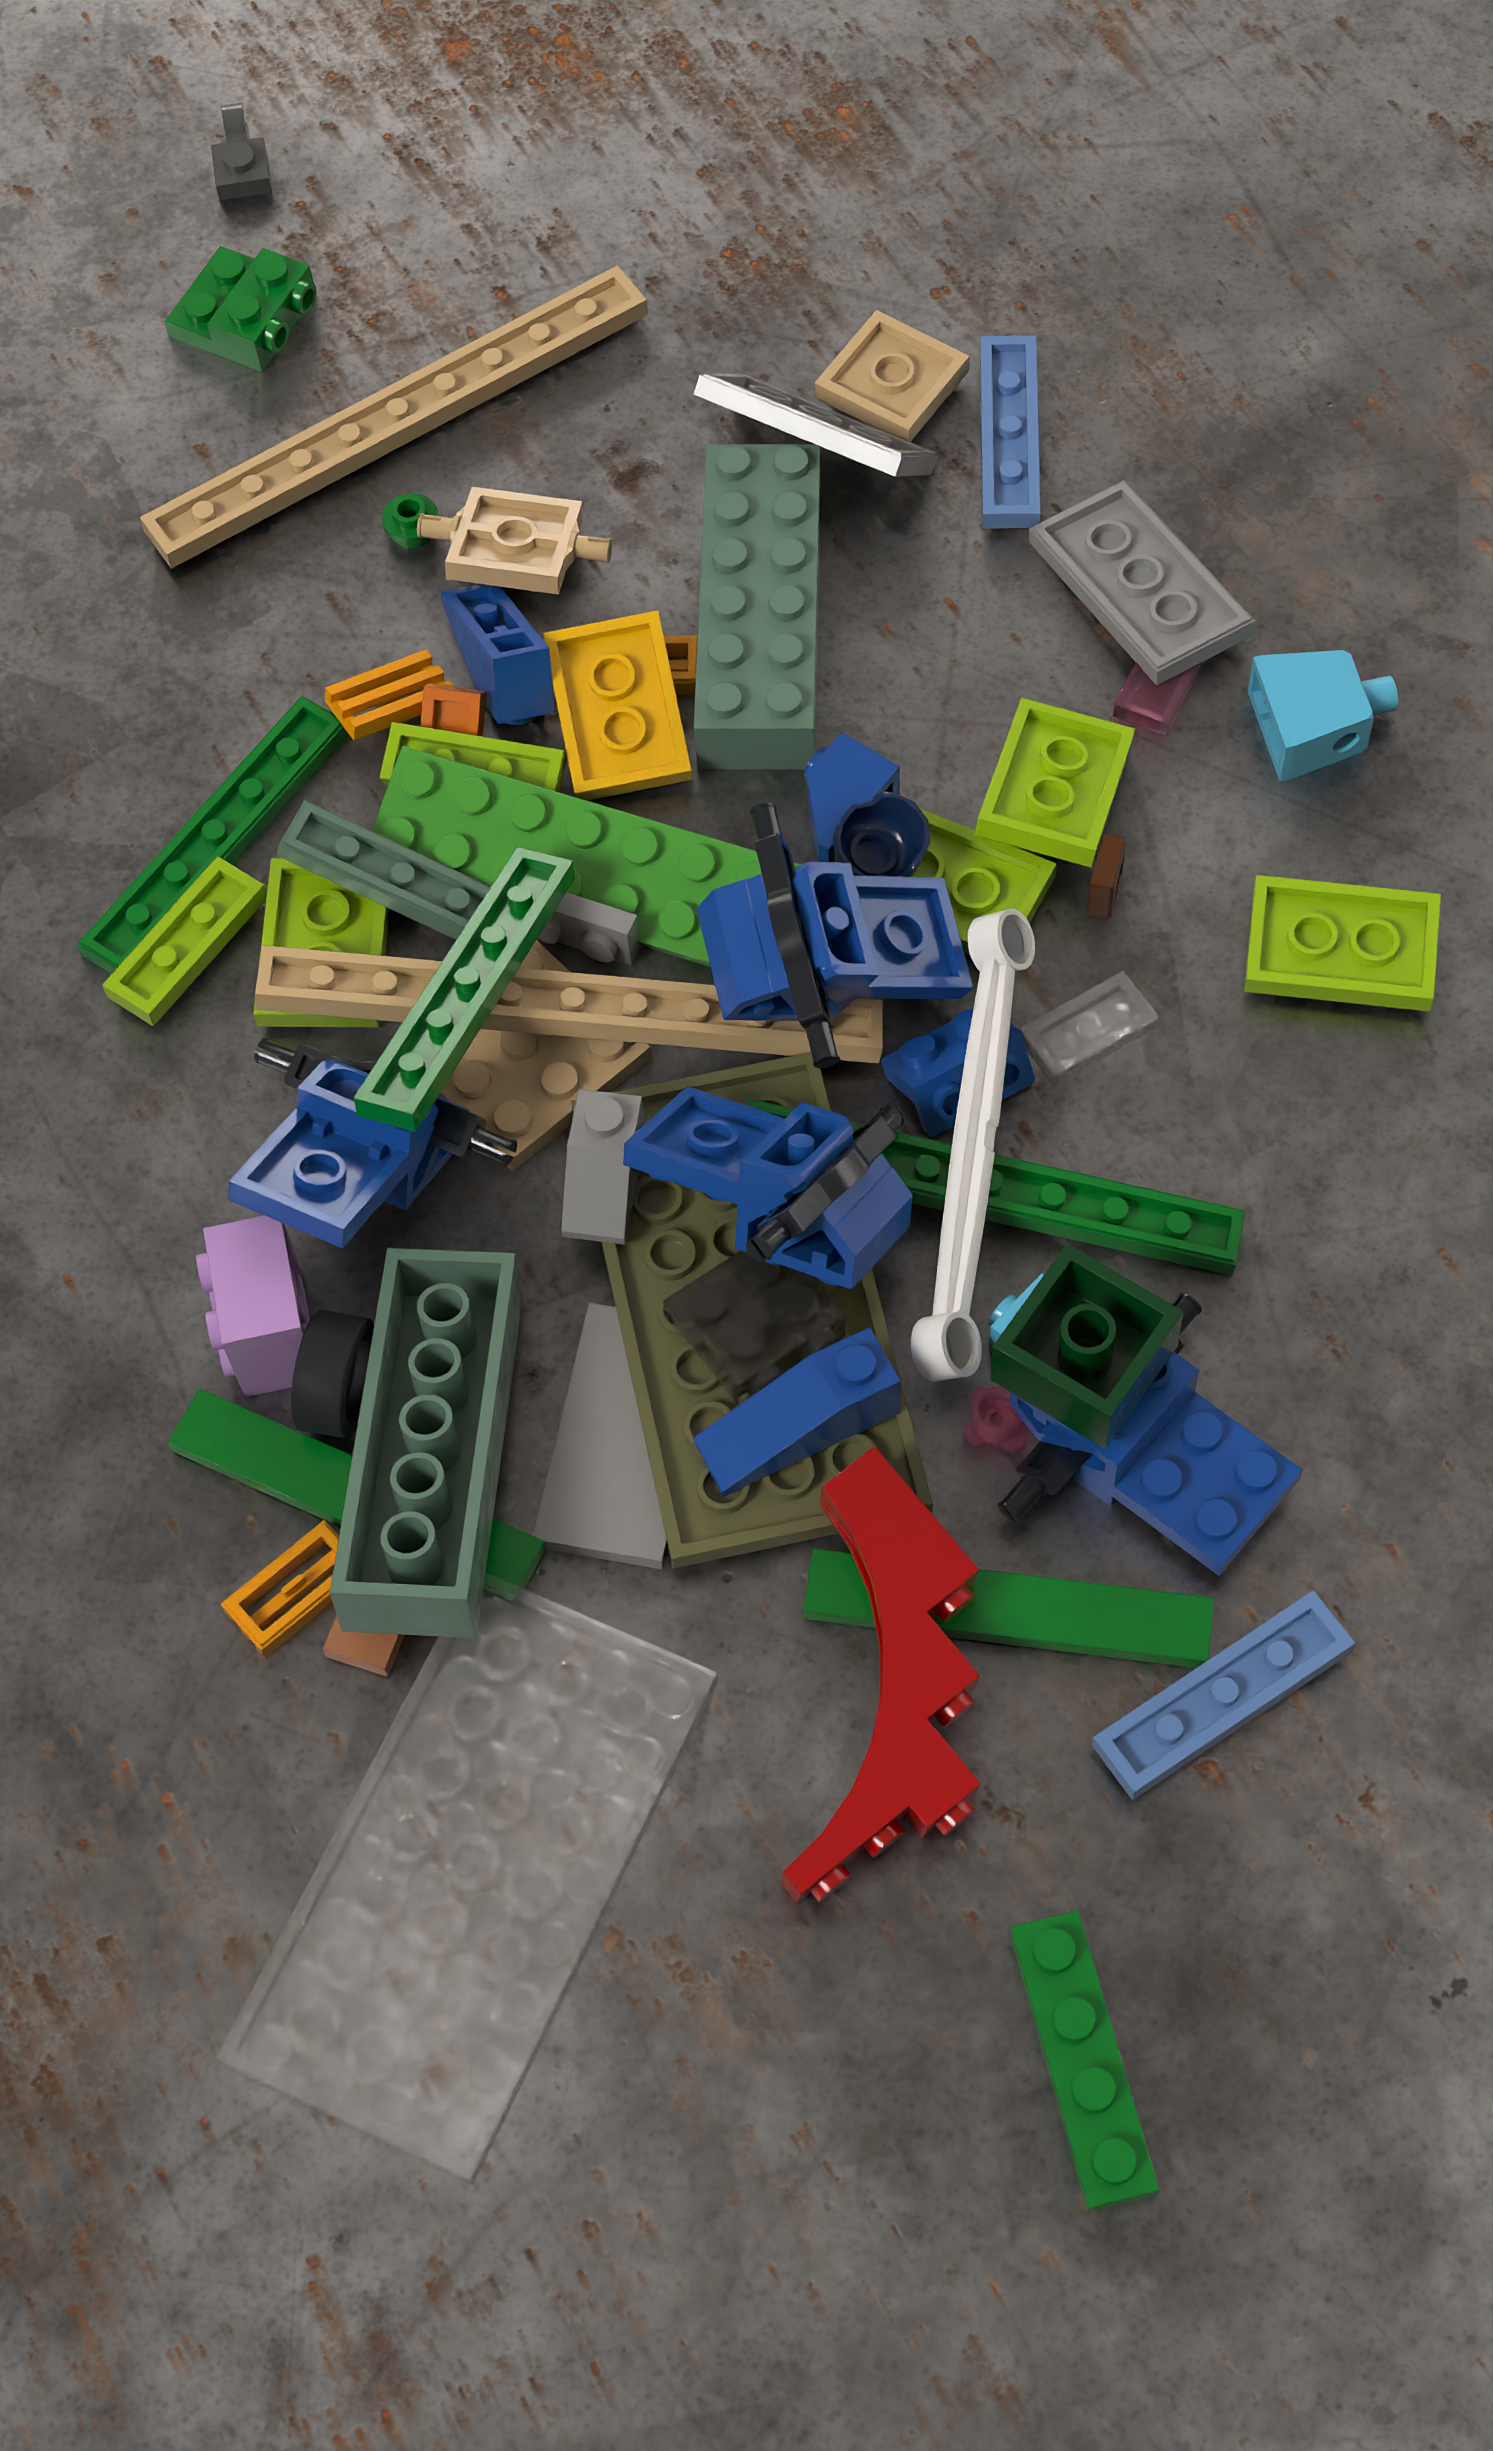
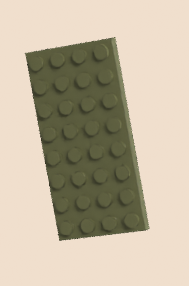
M811 1052L611 1092L642 1096L645 1124L687 1086L743 1105H747L748 1099L795 1109L804 1102L831 1111L821 1070L813 1066ZM571 1100L572 1110L574 1114L576 1100ZM639 1171L626 1244L601 1243L672 1568L839 1534L819 1505L822 1486L873 1446L878 1449L932 1513L933 1502L902 1382L900 1414L722 1497L694 1444L693 1437L809 1355L870 1327L900 1381L901 1378L872 1268L851 1290L843 1286L826 1284L817 1277L783 1265H774L767 1262L758 1263L748 1253L735 1249L738 1204L714 1200L708 1197L706 1193L671 1181H660L654 1179L648 1173Z

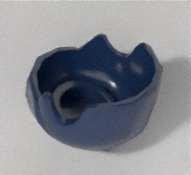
M885 791L870 801L853 804L841 817V822L837 825L833 835L835 862L851 863L853 875L913 877L918 871L931 843L928 819L916 803L896 793Z

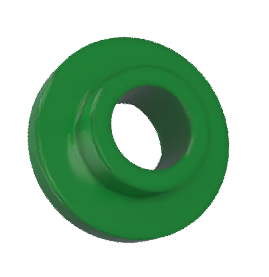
M416 493L395 497L385 506L382 512V523L386 534L395 543L405 548H417L427 544L432 538H418L417 523L420 513L439 516L435 503L430 498Z

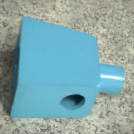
M1344 650L1272 654L1253 657L1248 695L1280 782L1296 778L1362 753L1368 747L1374 720L1373 715L1396 711L1398 708V693L1393 678L1389 675L1361 681L1352 655Z

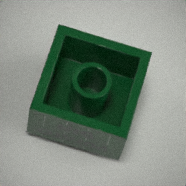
M1066 1243L993 1345L991 1381L1106 1450L1177 1348L1184 1311Z

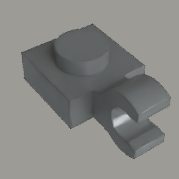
M242 103L221 106L227 143L211 145L215 184L219 201L272 193L264 138H249L248 125L245 122Z

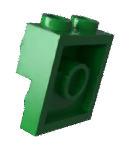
M220 246L164 321L168 336L262 372L274 354H278L283 350L291 330L302 315L310 312L315 303L317 291L313 282L310 265L262 248L254 259Z

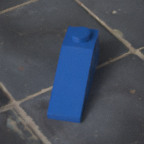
M477 584L442 591V604L476 689L487 691L485 706L498 724L522 725L533 721L536 716L554 713L549 647L501 587Z
M869 1327L809 1355L693 1437L694 1444L722 1497H725L900 1414L901 1381Z

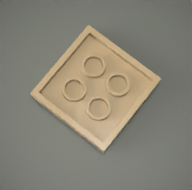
M537 940L519 967L570 972ZM480 1029L438 1097L469 1109V1112L483 1117L486 1120L484 1129L511 1140H516V1153L498 1145H492V1148L514 1157L507 1166L514 1172L572 1124L573 1110L571 1100L577 1099L579 1089L611 1093L652 1059L651 1048L647 1043Z

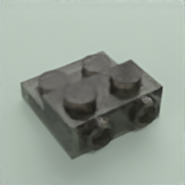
M741 1250L663 1300L664 1312L738 1406L809 1355L845 1338V1314L814 1276L783 1265H774L767 1262L758 1263L748 1253Z

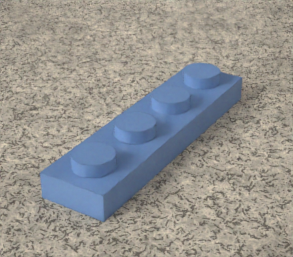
M1036 335L981 336L982 529L1031 528L1040 523L1041 514Z
M1313 1590L1095 1735L1092 1740V1747L1133 1801L1353 1652L1356 1643Z

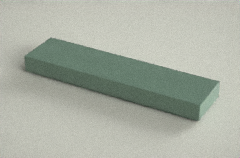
M304 800L282 838L277 852L278 857L457 940L491 888L307 800Z

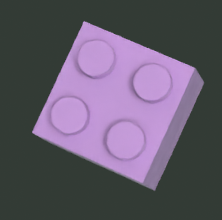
M263 1215L203 1228L207 1253L196 1255V1262L204 1293L209 1292L213 1310L205 1313L208 1334L213 1350H218L224 1376H236L245 1398L292 1388L298 1350L310 1317L301 1268L285 1224Z

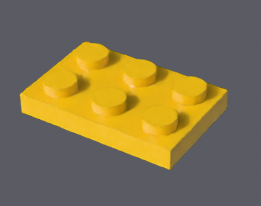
M658 610L543 633L544 641L550 650L552 681L576 798L588 801L693 780Z

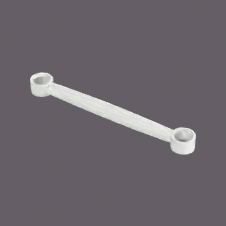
M1006 909L977 917L972 921L968 930L969 953L974 965L980 971L953 1134L940 1236L932 1316L919 1319L911 1334V1354L914 1364L919 1373L925 1379L932 1382L969 1377L977 1371L982 1357L980 1333L969 1313L995 1156L993 1148L996 1127L999 1125L1015 972L1027 969L1032 964L1035 955V940L1032 928L1026 917L1016 909Z

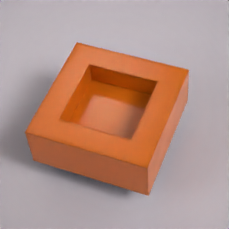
M431 683L425 685L423 689L420 727L483 737L487 691Z

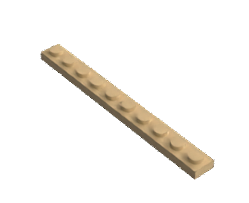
M617 265L140 517L143 530L172 569L647 316V299Z
M262 945L255 991V1010L403 1022L442 961ZM519 968L481 1029L786 1056L811 1052L806 1030L800 1025L799 1021L723 1020L715 985ZM855 998L834 1019L835 1028L831 1030L837 1054L840 1060L879 1063L883 1048V1000Z

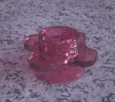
M980 1386L969 1393L968 1405L972 1409L970 1422L963 1428V1438L968 1445L974 1448H980L985 1444L1002 1446L1009 1453L1018 1452L1026 1446L1028 1436L1023 1430L1024 1422L1009 1404L1010 1392L1001 1386L989 1388ZM994 1415H1001L1004 1421L1000 1424H995L991 1418Z

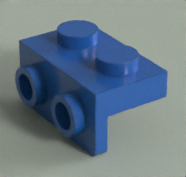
M974 1008L961 1012L952 1022L925 1036L914 1037L906 1041L900 1049L880 1059L887 1080L915 1104L922 1128L929 1136H936L955 1125ZM1011 1023L1002 1100L1032 1085L1035 1081L1022 1033Z

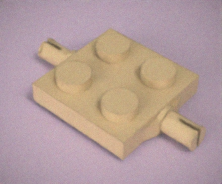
M471 487L465 506L453 518L420 513L417 523L418 538L425 537L450 541L451 546L445 560L446 579L559 595L566 570L576 558L609 563L612 554V538L579 535L583 521V501Z

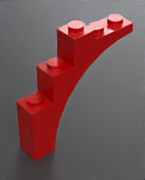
M875 1446L822 1486L819 1505L848 1546L869 1595L879 1643V1703L871 1744L851 1791L822 1834L782 1872L780 1883L797 1904L801 1903L810 1894H813L818 1902H821L836 1891L851 1877V1874L845 1868L848 1863L864 1850H867L872 1858H875L904 1834L905 1830L899 1824L904 1818L922 1839L935 1828H938L944 1836L948 1835L976 1811L970 1800L976 1795L981 1785L932 1725L938 1720L943 1728L948 1727L966 1713L976 1702L970 1693L975 1689L980 1675L936 1624L933 1618L938 1615L945 1623L962 1611L974 1599L975 1596L969 1589L974 1586L979 1569Z

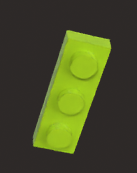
M392 722L380 780L384 785L389 784L401 747L405 746L560 793L567 756L564 750Z
M217 856L102 984L107 998L154 1027L267 899L265 885Z

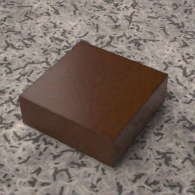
M1103 833L1090 881L1087 916L1108 920L1109 916L1112 917L1124 871L1127 842L1124 841L1122 836Z

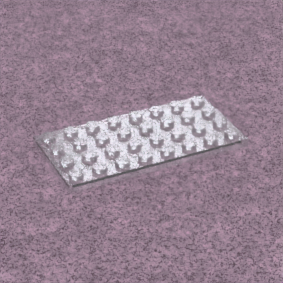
M485 1573L477 1637L438 1636L216 2060L222 2066L473 2185L718 1683L717 1672Z

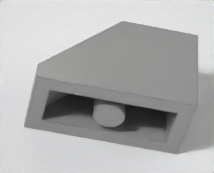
M585 1089L578 1090L567 1144L562 1237L626 1244L640 1170L623 1165L624 1143L645 1125L642 1096Z

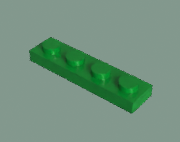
M1079 1910L1010 1927L1011 1942L1087 2213L1157 2196L1159 2193L1158 2183Z

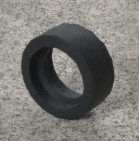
M322 1309L317 1310L310 1318L298 1350L292 1379L291 1415L297 1430L339 1438H350L357 1430L374 1330L372 1319Z

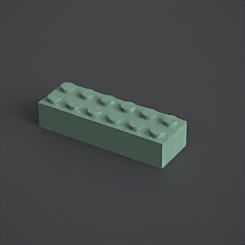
M706 444L694 708L697 770H805L809 760L816 751L822 502L821 446Z
M387 1248L330 1595L342 1632L462 1638L477 1637L523 1302V1291L516 1253Z

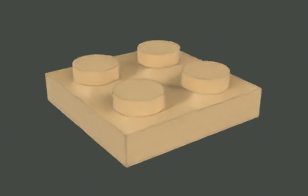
M876 310L815 381V398L874 428L911 442L969 372L970 356Z

